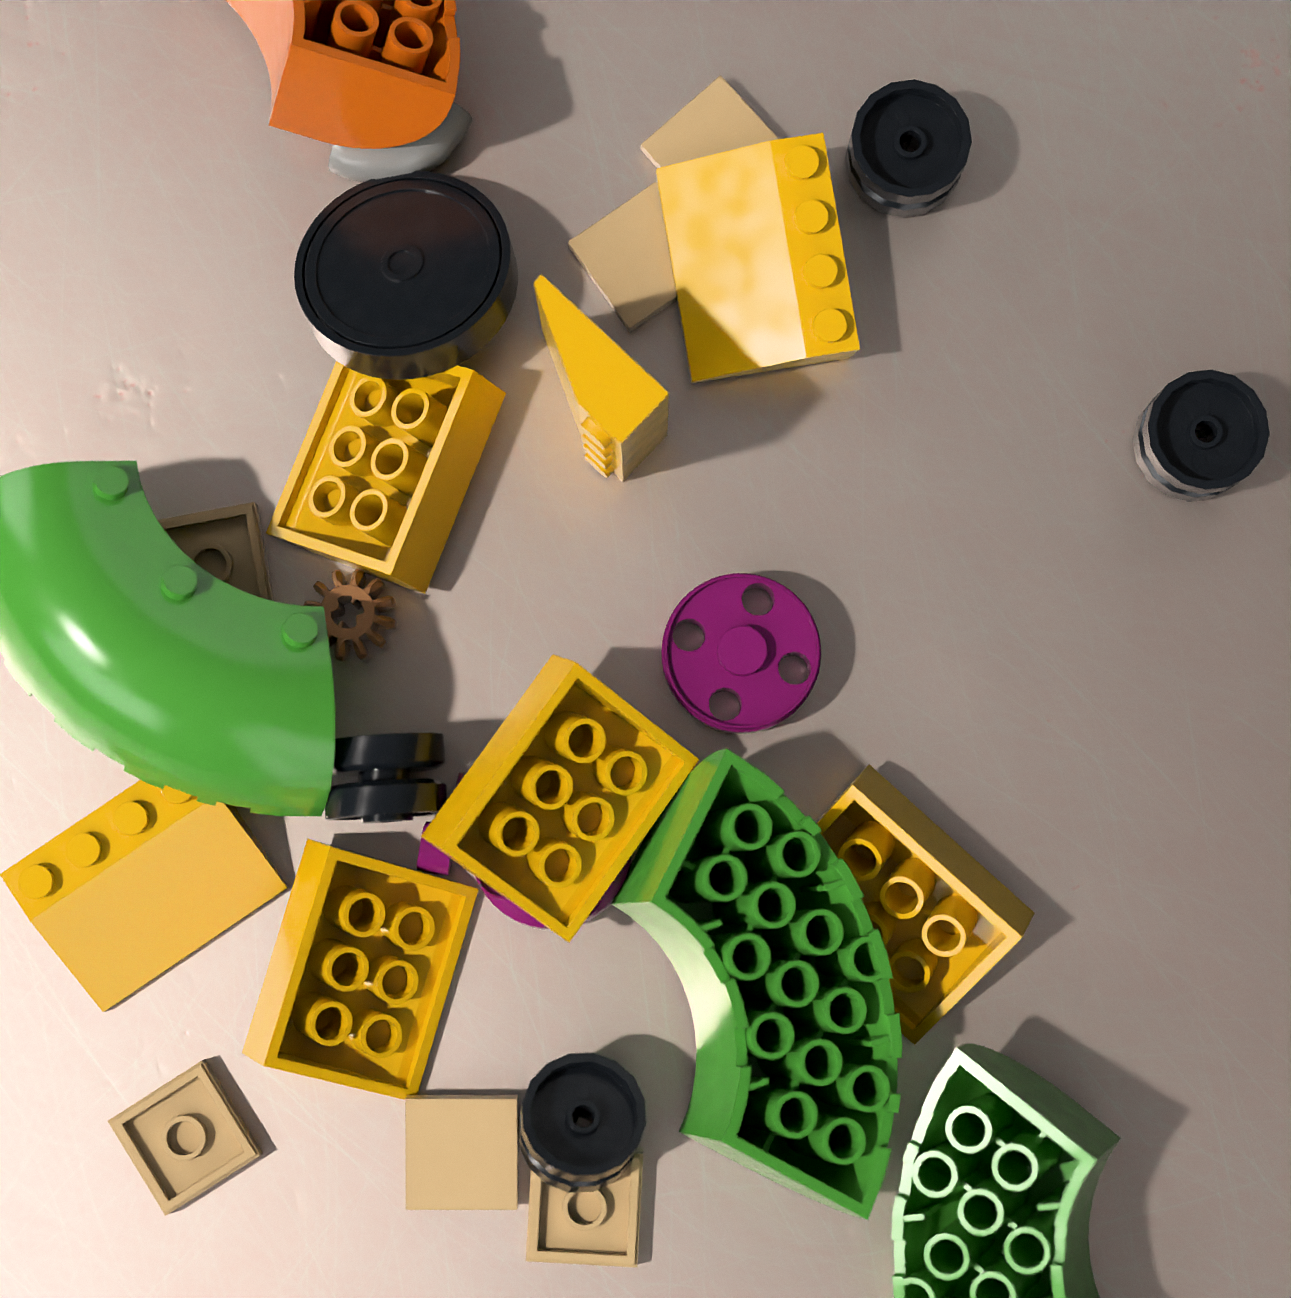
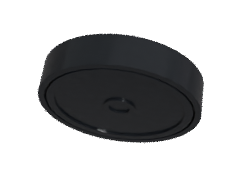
M414 171L403 175L367 180L347 190L327 205L314 219L301 241L295 261L294 282L298 301L309 326L319 344L331 357L347 368L364 375L382 379L404 380L431 376L446 371L468 360L486 346L499 332L513 307L518 286V268L506 224L495 205L482 192L452 176L428 171Z

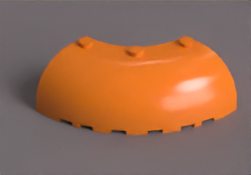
M226 0L245 21L264 55L272 90V107L268 126L338 146L380 149L401 146L419 140L433 132L447 117L456 95L460 67V37H457L454 17L457 11L455 0Z

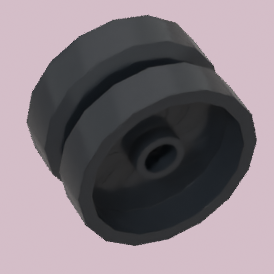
M915 79L891 82L868 97L856 114L845 156L848 179L860 199L878 212L900 218L924 215L945 202L959 182L961 173L966 166L972 143L969 119L957 99L938 85ZM909 147L912 150H914V152H907L906 150Z
M1212 369L1188 372L1168 383L1150 401L1138 417L1133 436L1136 462L1147 481L1166 496L1188 502L1213 499L1248 477L1263 459L1270 435L1267 412L1256 392L1236 376ZM1195 429L1199 430L1198 438H1206V442H1202L1197 438Z
M389 733L335 738L333 775L358 776L359 782L331 786L325 806V820H361L363 824L411 821L413 816L437 814L447 801V785L438 779H412L411 772L437 769L445 763L444 735L442 733Z
M569 1053L547 1063L530 1081L521 1105V1113L518 1120L519 1147L528 1167L547 1185L569 1193L594 1192L614 1183L631 1165L646 1126L645 1099L635 1078L617 1061L596 1053ZM578 1118L587 1119L590 1122L589 1126L584 1128L577 1126Z

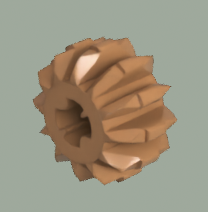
M355 569L350 585H347L343 573L340 570H335L332 572L335 588L329 590L324 583L317 581L313 588L319 595L324 597L322 602L309 600L304 602V606H324L329 647L331 648L336 643L335 658L338 661H346L351 645H354L355 653L361 661L367 660L369 658V651L365 642L371 640L380 649H384L387 646L386 640L377 633L378 628L396 629L397 622L395 619L380 615V613L389 611L396 606L395 599L392 596L376 599L383 591L385 584L380 578H376L364 588L366 576L362 569ZM347 603H352L358 610L363 606L364 613L356 616L357 625L353 628H350L343 621L338 624V617L345 614L344 605Z

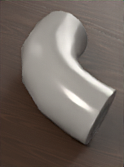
M453 102L447 117L441 125L430 134L414 142L380 149L350 148L333 144L329 157V171L346 179L359 182L403 175L414 171L429 172L446 161L465 136L472 122V117L465 109Z

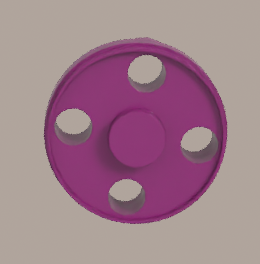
M734 573L722 575L695 587L679 602L672 612L662 641L663 673L675 700L698 722L720 732L735 734L760 732L788 719L802 706L810 695L817 680L821 664L820 636L816 623L806 605L784 585L756 574ZM753 588L763 589L771 596L773 602L772 609L763 615L749 613L742 603L743 594ZM686 623L698 626L704 634L702 646L693 651H684L678 648L673 640L675 629ZM797 656L807 664L808 677L803 683L797 685L789 684L781 678L778 666L783 658ZM721 691L734 694L739 700V714L727 721L714 717L709 708V700L714 694Z

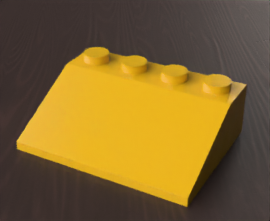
M824 133L766 141L656 168L655 172L691 383L848 359L860 350Z
M541 275L534 282L543 336L584 444L582 447L587 452L584 457L605 478L614 473L624 482L667 437L669 392Z
M336 361L266 534L351 568L362 569L365 573L425 594L506 392L475 370L458 365L431 376L394 380L364 375Z
M552 654L421 837L570 943L699 759L577 662Z
M869 764L817 820L816 824L822 829L820 833L837 858H843L864 895L861 900L868 911L873 928L879 929L887 951L893 978L889 979L893 994L894 1010L900 1016L901 1033L915 1045L1023 937L1035 913Z
M139 780L0 873V876L32 925L101 1011L106 1012L289 888L235 806L216 802L215 806L197 802V796L166 785L164 789Z
M307 838L242 1053L262 1066L403 1100H405L407 1095H417L479 889Z

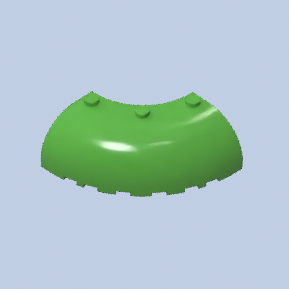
M137 461L56 462L31 466L0 476V652L5 659L4 665L30 697L34 695L55 716L54 722L72 738L92 752L97 749L110 759L124 765L123 771L161 789H164L165 785L197 796V802L213 806L216 805V802L250 808V813L272 816H322L330 793L335 752L334 682L324 606H300L257 597L227 584L196 564L168 536L155 517L140 481Z
M727 748L718 750L707 756L690 772L643 840L621 889L611 903L641 925L660 945L673 964L690 1004L696 1037V1071L689 1106L679 1132L788 1189L846 1214L868 1220L886 1174L892 1150L888 1148L892 1132L894 1113H899L901 1094H897L898 1058H902V1034L900 1016L894 1010L893 994L889 979L893 978L887 951L879 929L873 928L868 911L861 900L864 895L843 858L838 859L820 833L822 829L810 816H805L783 794L784 790L765 773Z
M966 1043L958 1046L927 1095L921 1108L922 1113L916 1123L912 1139L907 1144L902 1160L904 1164L898 1194L895 1195L892 1212L891 1240H894L893 1256L895 1274L892 1276L894 1298H1100L1090 1262L1088 1240L1089 1217L1100 1174L1121 1137L1063 1091L1019 1062L981 1045Z

